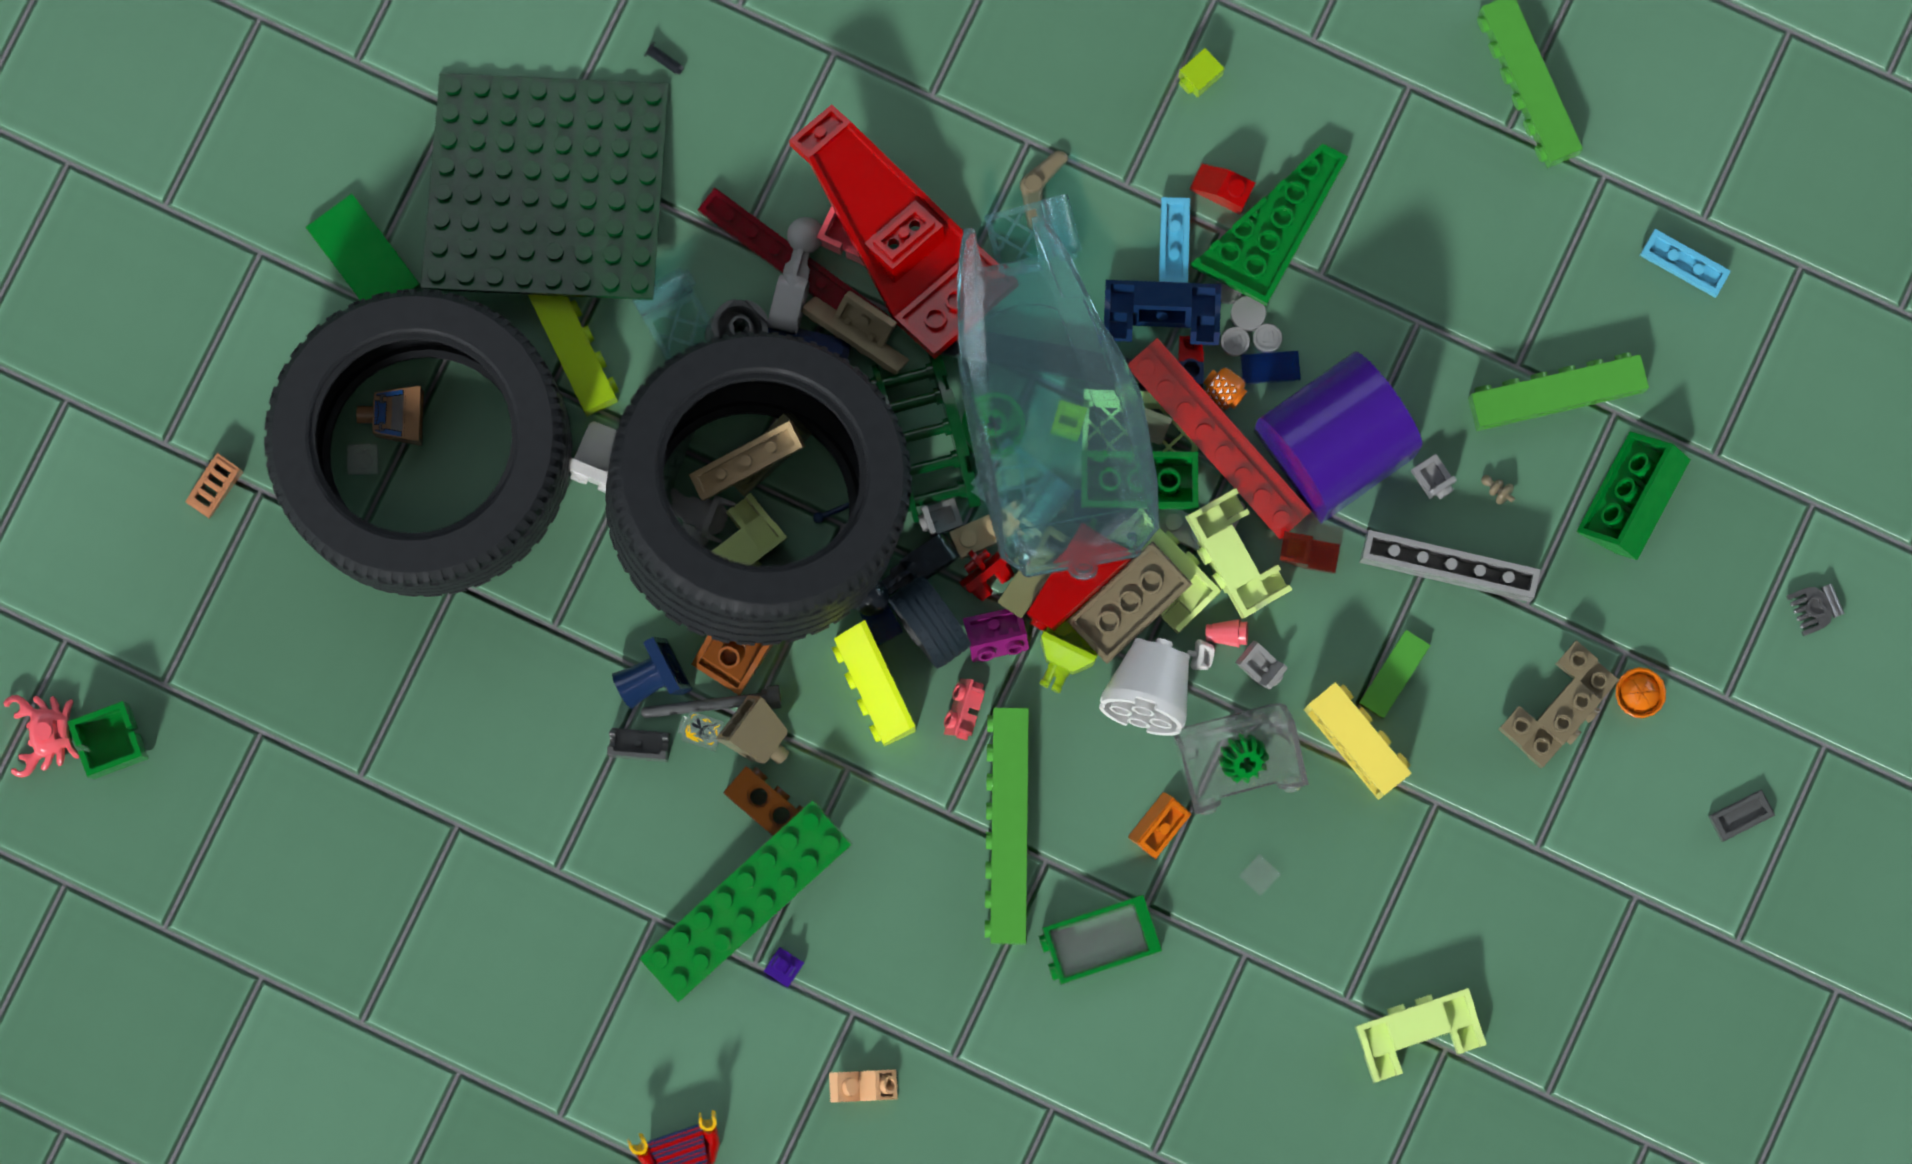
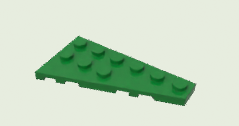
M1322 143L1288 177L1278 183L1266 197H1263L1233 224L1231 229L1219 240L1217 239L1200 257H1197L1190 267L1267 306L1344 167L1348 156Z

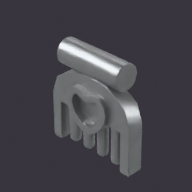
M1832 584L1822 587V591L1816 587H1807L1786 596L1787 600H1791L1805 594L1804 597L1790 603L1791 606H1796L1808 601L1806 605L1793 611L1795 614L1806 611L1805 614L1796 618L1797 621L1811 616L1814 617V619L1800 624L1801 629L1815 623L1818 624L1815 627L1802 631L1803 636L1825 628L1831 622L1832 615L1836 618L1845 614Z

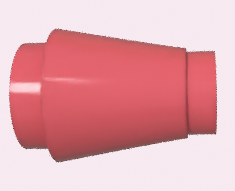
M1240 619L1206 624V642L1238 648L1241 645H1247L1248 622H1241Z

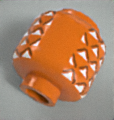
M1227 367L1220 369L1218 373L1212 370L1203 383L1207 386L1205 392L1221 410H1228L1230 407L1234 410L1247 393V390L1244 389L1246 386L1245 380Z

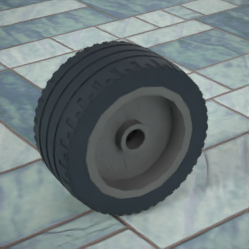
M920 576L914 579L888 599L907 633L937 669L952 661L971 646L970 640L957 619L925 577Z

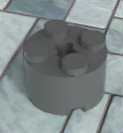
M729 300L723 303L710 318L704 337L706 342H709V339L725 334L733 336L734 330L737 328L741 333L753 331L754 334H760L761 331L768 332V319L762 308L752 301Z

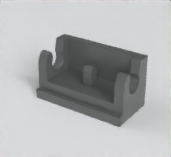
M620 728L610 729V742L607 747V755L609 757L668 762L670 733Z

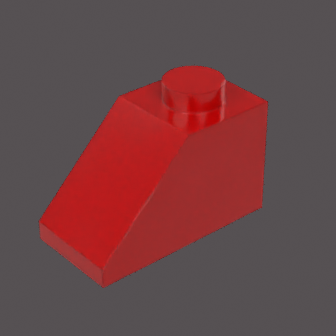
M1202 163L1189 190L1241 215L1256 182L1229 169Z

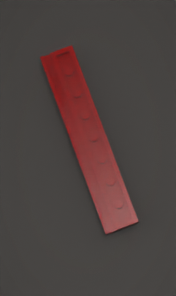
M1158 338L1125 365L1226 480L1237 489L1242 498L1279 539L1284 537L1304 517L1312 512Z

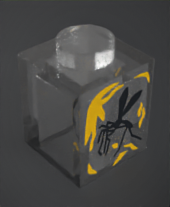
M690 711L688 717L683 716L678 733L682 734L681 739L683 742L716 752L719 744L716 738L723 730L725 723Z

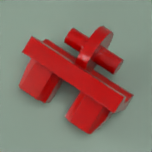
M986 549L979 555L970 550L967 555L971 561L963 567L968 575L959 583L963 589L972 593L979 600L984 601L993 592L986 583L987 579L995 575L998 581L1004 584L1014 577L1011 566L1008 564L1011 560L1000 550L992 556Z

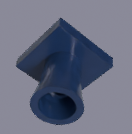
M651 637L644 641L643 644L650 658L629 668L612 673L614 684L621 698L630 709H633L645 698L666 686L669 694L684 695L693 690L666 638Z

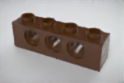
M745 766L723 793L769 834L774 836L803 807L801 805L797 808L793 807L787 801L790 796L779 786L772 789L765 782L768 777L757 767L750 770ZM758 789L766 791L768 795L767 801L762 805H756L751 801L752 793ZM781 808L788 810L790 813L789 820L784 824H778L773 819L775 811Z

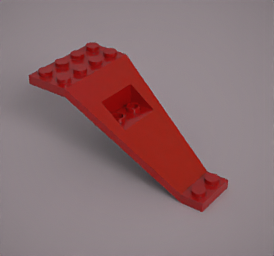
M832 104L789 140L790 147L812 167L893 320L934 359L1018 287L1017 279L969 237ZM913 226L920 227L916 231L911 230V227ZM892 244L898 245V247L895 249H892L889 246Z

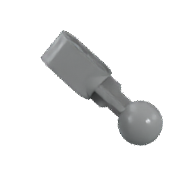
M800 217L794 220L788 228L787 239L793 248L791 261L785 264L783 275H780L777 281L768 318V328L797 334L803 316L801 310L806 304L809 291L808 277L810 268L807 265L809 255L822 245V242L816 238L822 226L814 218Z

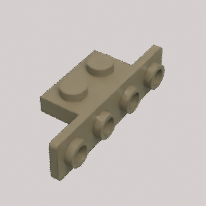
M851 291L844 295L837 310L817 297H813L801 310L811 321L820 324L832 332L836 338L845 341L860 354L869 357L878 363L881 368L894 375H897L909 361L907 357L886 344L897 322Z

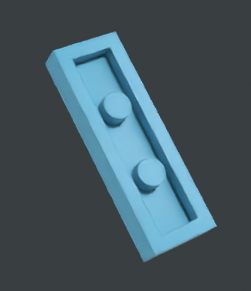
M1161 197L1159 282L1188 283L1190 198Z
M1654 229L1639 255L1715 298L1731 272L1657 229Z

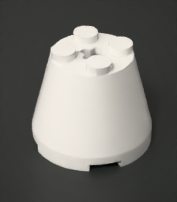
M1135 638L1133 645L1102 692L1099 709L1107 717L1124 726L1128 725L1129 722L1134 726L1147 728L1146 731L1150 734L1164 736L1180 734L1187 718L1190 655L1172 648L1173 643L1166 639L1157 638L1155 642H1150L1141 638Z

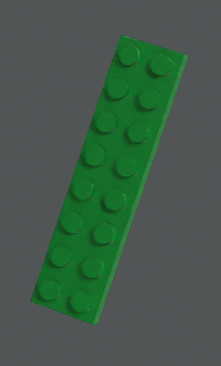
M811 801L639 959L674 999L680 1002L853 844L815 801Z

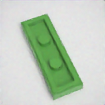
M1405 630L1358 704L1384 719L1431 645Z

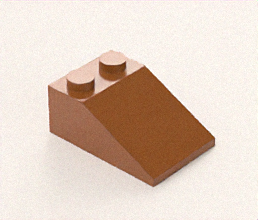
M707 636L691 665L737 695H741L773 645L762 646L761 643H755V646L736 645V642L733 641L725 643L711 639L712 636Z

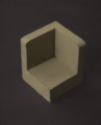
M1139 406L1129 433L1161 445L1173 419Z

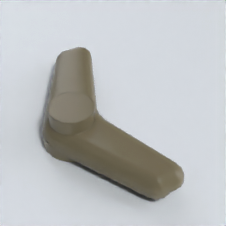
M1055 151L1020 181L1027 226L1032 231L1040 232L1043 229L1042 190L1048 181L1067 162L1068 155L1065 152Z

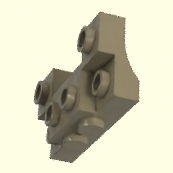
M1577 640L1555 663L1572 680L1541 716L1535 720L1522 707L1518 706L1498 729L1539 768H1543L1566 742L1571 745L1582 733L1578 729L1585 720L1590 723L1601 711L1597 706L1619 681L1598 662V658Z

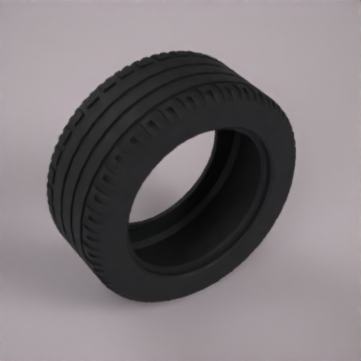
M416 289L397 290V293L392 294L388 291L372 295V298L368 300L364 298L349 304L347 309L343 311L340 309L327 317V322L322 325L318 324L308 333L304 343L300 342L290 355L291 360L289 363L284 364L277 378L279 382L277 386L273 387L268 403L271 405L270 410L266 412L264 429L267 432L266 436H264L265 456H267L266 466L268 475L273 484L272 489L278 503L282 506L283 512L292 526L319 555L343 574L366 586L368 585L387 593H398V595L417 597V595H423L424 597L442 596L446 593L451 595L467 591V588L472 586L475 588L490 582L491 578L496 575L499 577L513 568L512 565L514 563L520 562L532 551L531 548L535 543L538 544L548 531L547 527L549 524L553 523L560 510L561 500H564L569 484L567 482L568 477L571 474L568 466L573 449L567 409L559 388L537 349L518 328L513 326L509 320L498 312L491 311L489 307L475 300L469 301L467 297L450 292L442 294V291L423 289L416 292ZM410 359H446L476 370L502 392L508 406L512 433L510 455L505 471L490 496L474 512L458 522L444 528L414 533L391 531L377 527L352 513L342 500L336 487L331 468L330 450L337 418L353 392L365 380L381 369Z
M753 331L736 332L733 336L725 334L710 338L709 342L706 343L701 341L686 348L684 353L679 352L665 361L663 367L659 366L645 380L646 384L640 385L631 398L630 405L626 406L619 421V427L616 430L610 455L605 494L607 525L610 528L609 535L613 548L618 552L617 558L625 573L630 574L629 579L640 593L646 595L645 599L658 611H664L667 618L678 625L683 624L687 626V630L703 637L706 634L712 636L711 639L725 643L733 641L736 642V645L755 646V643H761L762 646L781 644V641L785 640L787 643L806 638L807 634L814 635L829 628V624H836L849 615L851 609H856L865 600L868 593L877 585L889 564L904 527L910 504L912 476L909 473L911 471L909 451L905 448L907 442L902 427L898 426L899 420L891 405L886 404V397L875 384L869 382V377L861 372L857 366H851L850 361L841 357L840 354L836 352L831 353L827 351V347L818 345L816 342L811 341L809 343L803 341L804 338L794 337L789 334L781 336L778 332L769 333L766 331H761L760 334H754ZM783 413H792L825 446L842 472L849 500V519L828 545L802 560L784 565H746L730 561L702 546L686 531L669 503L663 476V469L667 460L688 435L717 419L743 414L767 415L779 418Z

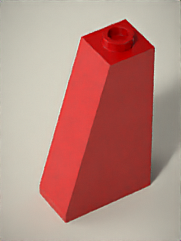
M1081 524L1028 610L1027 615L1032 618L1030 624L1043 632L1047 628L1054 632L1133 559L1132 553L1086 525Z

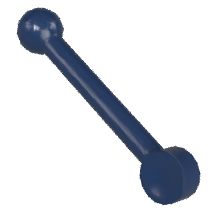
M849 502L824 513L816 512L813 515L814 522L822 523L824 518L848 509Z

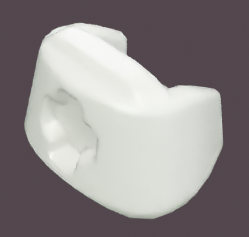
M1201 639L1196 640L1195 651L1188 650L1187 654L1193 657L1190 664L1191 669L1208 670L1211 667L1215 654L1214 645Z

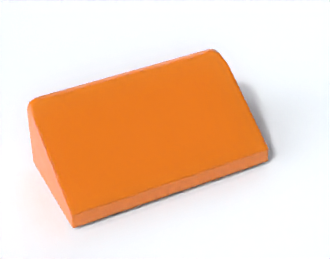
M1163 792L1129 834L1128 838L1151 857L1157 859L1192 813L1174 797Z

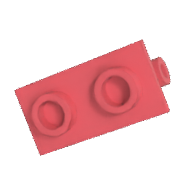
M960 679L959 683L956 684L952 694L954 701L951 710L944 719V735L956 736V738L965 741L968 740L969 736H972L978 716L969 714L968 711L969 708L976 711L980 710L985 694L983 690L984 684L974 682L973 679Z

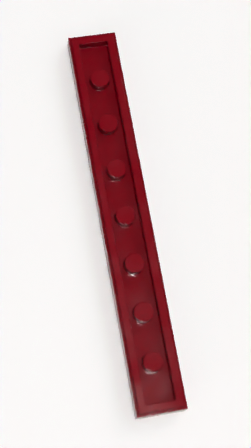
M714 187L697 209L698 212L783 274L785 264L791 261L793 252L789 242ZM809 257L807 265L810 268L808 277V293L819 298L837 310L844 295L851 291L889 316Z

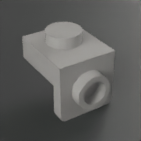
M1437 454L1411 470L1429 499L1437 496L1440 500L1454 491L1452 485L1455 484L1457 479L1455 476L1451 477Z
M954 498L928 507L927 505L922 506V514L918 515L922 531H929L930 537L964 526Z
M1254 640L1235 662L1258 685L1267 689H1271L1280 683L1284 672L1288 669L1284 663L1277 661L1264 647Z

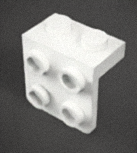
M597 422L589 423L575 458L570 457L568 469L571 473V479L585 485L587 482L598 485L597 489L606 493L607 473L616 434L615 429Z

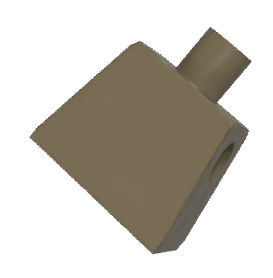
M748 695L716 738L720 743L756 763L764 764L771 758L776 764H781L789 755V751L780 744L787 735L788 730L767 702L760 696Z

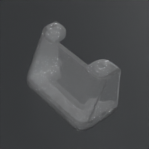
M1269 704L1185 726L1181 729L1180 734L1173 735L1195 814L1207 815L1214 813L1217 807L1221 805L1220 798L1276 784L1278 788L1284 789L1285 792H1295L1300 790L1302 786L1309 785L1295 721L1285 704ZM1239 733L1245 737L1251 733L1256 739L1262 740L1269 754V760L1265 762L1267 770L1258 772L1259 779L1254 776L1251 777L1249 784L1242 779L1236 783L1231 777L1225 776L1218 761V757L1222 755L1220 746H1228V738L1236 740Z

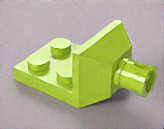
M1072 616L1054 632L1047 628L1040 640L1048 668L1039 684L1048 689L1053 677H1056L1051 689L1056 693H1061L1062 686L1069 674L1074 675L1093 667L1098 657V654L1067 622Z

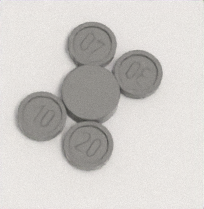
M1217 281L1216 284H1221V302L1233 304L1231 320L1235 326L1227 329L1221 337L1223 351L1230 356L1243 355L1248 350L1250 344L1247 332L1255 331L1253 343L1259 351L1263 353L1276 351L1281 345L1282 334L1275 325L1263 324L1266 316L1265 306L1248 296L1242 297V293Z

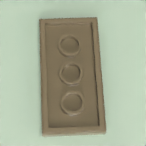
M1152 541L1067 622L1108 664L1178 599L1192 583Z

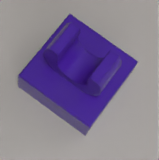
M779 947L764 972L789 988L805 963Z

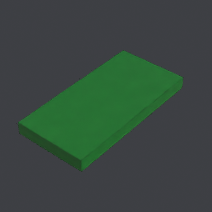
M352 193L305 227L359 300L363 298L368 300L372 298V295L388 291L392 294L397 293V290L417 289L421 286Z

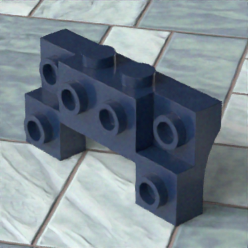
M1106 280L1103 341L1132 342L1133 326L1191 328L1190 344L1219 345L1221 284Z

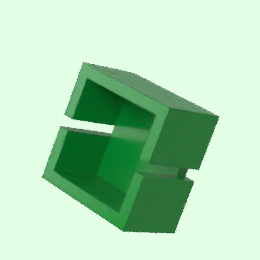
M124 701L67 722L76 747L83 749L78 753L86 776L91 779H97L149 759L141 735L134 731L138 727L130 704Z

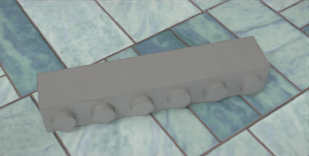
M1368 530L1365 535L1359 562L1527 602L1535 598L1540 569L1373 530Z

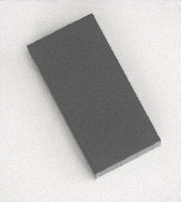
M1761 789L1708 817L1721 842H1724L1775 816Z

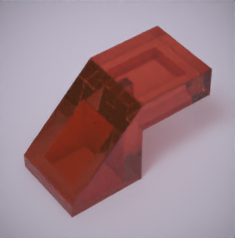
M1284 531L1279 561L1307 570L1335 574L1340 544L1313 540V536Z

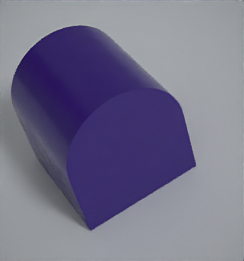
M1356 351L1260 417L1253 430L1320 524L1414 459L1423 446L1419 430L1397 393L1379 370L1365 356Z

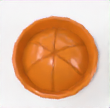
M1637 667L1628 670L1620 677L1616 684L1615 696L1618 705L1625 713L1632 717L1646 718L1653 716L1661 710L1666 701V688L1664 681L1656 672L1648 668Z

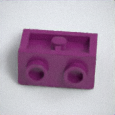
M1007 609L963 618L966 635L971 642L970 653L973 662L989 661L995 657L1008 654L1016 655L1029 649L1023 617L1019 618Z

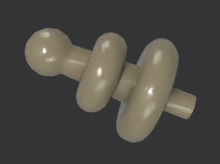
M1489 475L1482 477V484L1490 487L1489 494L1492 496L1498 494L1496 497L1497 504L1501 505L1507 500L1512 503L1515 500L1511 495L1514 490L1513 484L1509 483L1503 487L1504 482L1500 479L1494 482Z

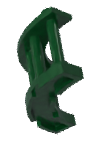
M928 354L930 363L925 364L923 368L884 378L881 377L878 365H873L874 377L869 378L870 383L875 384L886 397L885 402L891 405L894 413L933 403L937 405L942 404L946 418L941 419L942 422L903 433L907 443L945 433L946 436L951 435L954 450L950 451L949 455L911 464V471L909 473L911 476L954 466V468L959 467L962 480L957 481V485L915 496L911 487L908 512L911 513L914 523L919 522L916 507L957 496H961V498L966 497L970 508L981 505L975 474L970 465L968 456L970 453L953 391L950 389L946 378L948 374L941 354L936 359ZM929 378V381L935 380L937 387L933 388L932 392L889 403L885 389Z

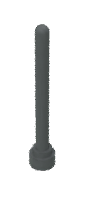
M779 685L767 686V689L761 690V693L646 706L642 708L641 715L644 718L736 708L740 707L748 695L760 696L771 709H777L782 707Z

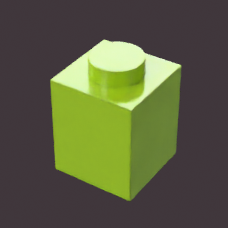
M1204 48L1180 69L1178 76L1180 79L1179 84L1188 94L1193 93L1198 98L1223 76L1225 68Z

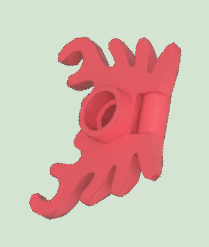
M11 695L3 702L5 707H9L13 702L19 704V711L14 713L13 716L15 719L30 716V722L26 724L30 739L28 745L34 749V752L31 754L18 755L20 760L26 762V767L22 771L12 768L11 773L14 776L20 778L29 776L43 757H45V760L41 765V770L46 771L52 764L55 754L58 766H62L65 759V748L74 758L78 759L80 757L70 738L67 723L73 706L72 699L65 703L62 712L54 696L50 697L51 709L38 696H34L33 701L40 707L39 709L33 708L28 701L19 695Z

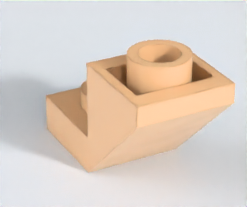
M896 1070L829 1073L830 1103L898 1099Z

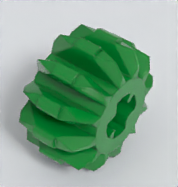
M1239 733L1236 740L1228 738L1229 745L1220 746L1222 755L1218 757L1224 775L1228 778L1231 777L1236 783L1242 779L1249 784L1250 778L1253 776L1259 779L1258 772L1267 770L1265 762L1269 760V754L1262 740L1256 739L1251 733L1247 737Z

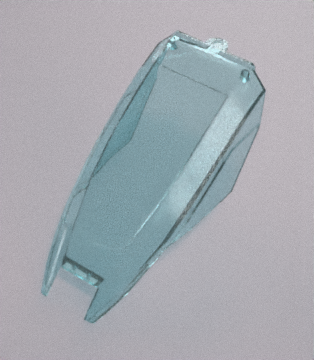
M1044 216L1031 218L1038 258L982 267L975 228L964 229L957 275V326L960 354H957L961 390L976 466L1000 557L1017 568L1027 578L1066 570L1076 579L1087 580L1093 578L1098 572V564L1138 557L1144 545L1159 530L1158 481L1142 393L1122 352L1101 321L1071 256Z

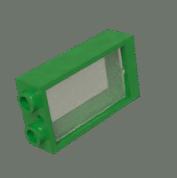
M1144 895L1043 927V935L1038 936L1043 952L1049 951L1052 958V963L1048 964L1053 981L1059 980L1060 985L1162 951Z

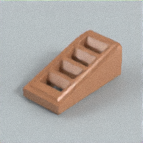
M217 453L185 502L210 519L243 474V471ZM220 466L230 472L228 477L217 471ZM215 476L223 482L222 487H219L210 479ZM206 485L217 492L215 498L203 490ZM199 494L211 502L209 507L197 500Z

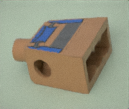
M421 386L375 392L373 406H357V423L373 424L372 431L375 437L413 445H422L424 390Z

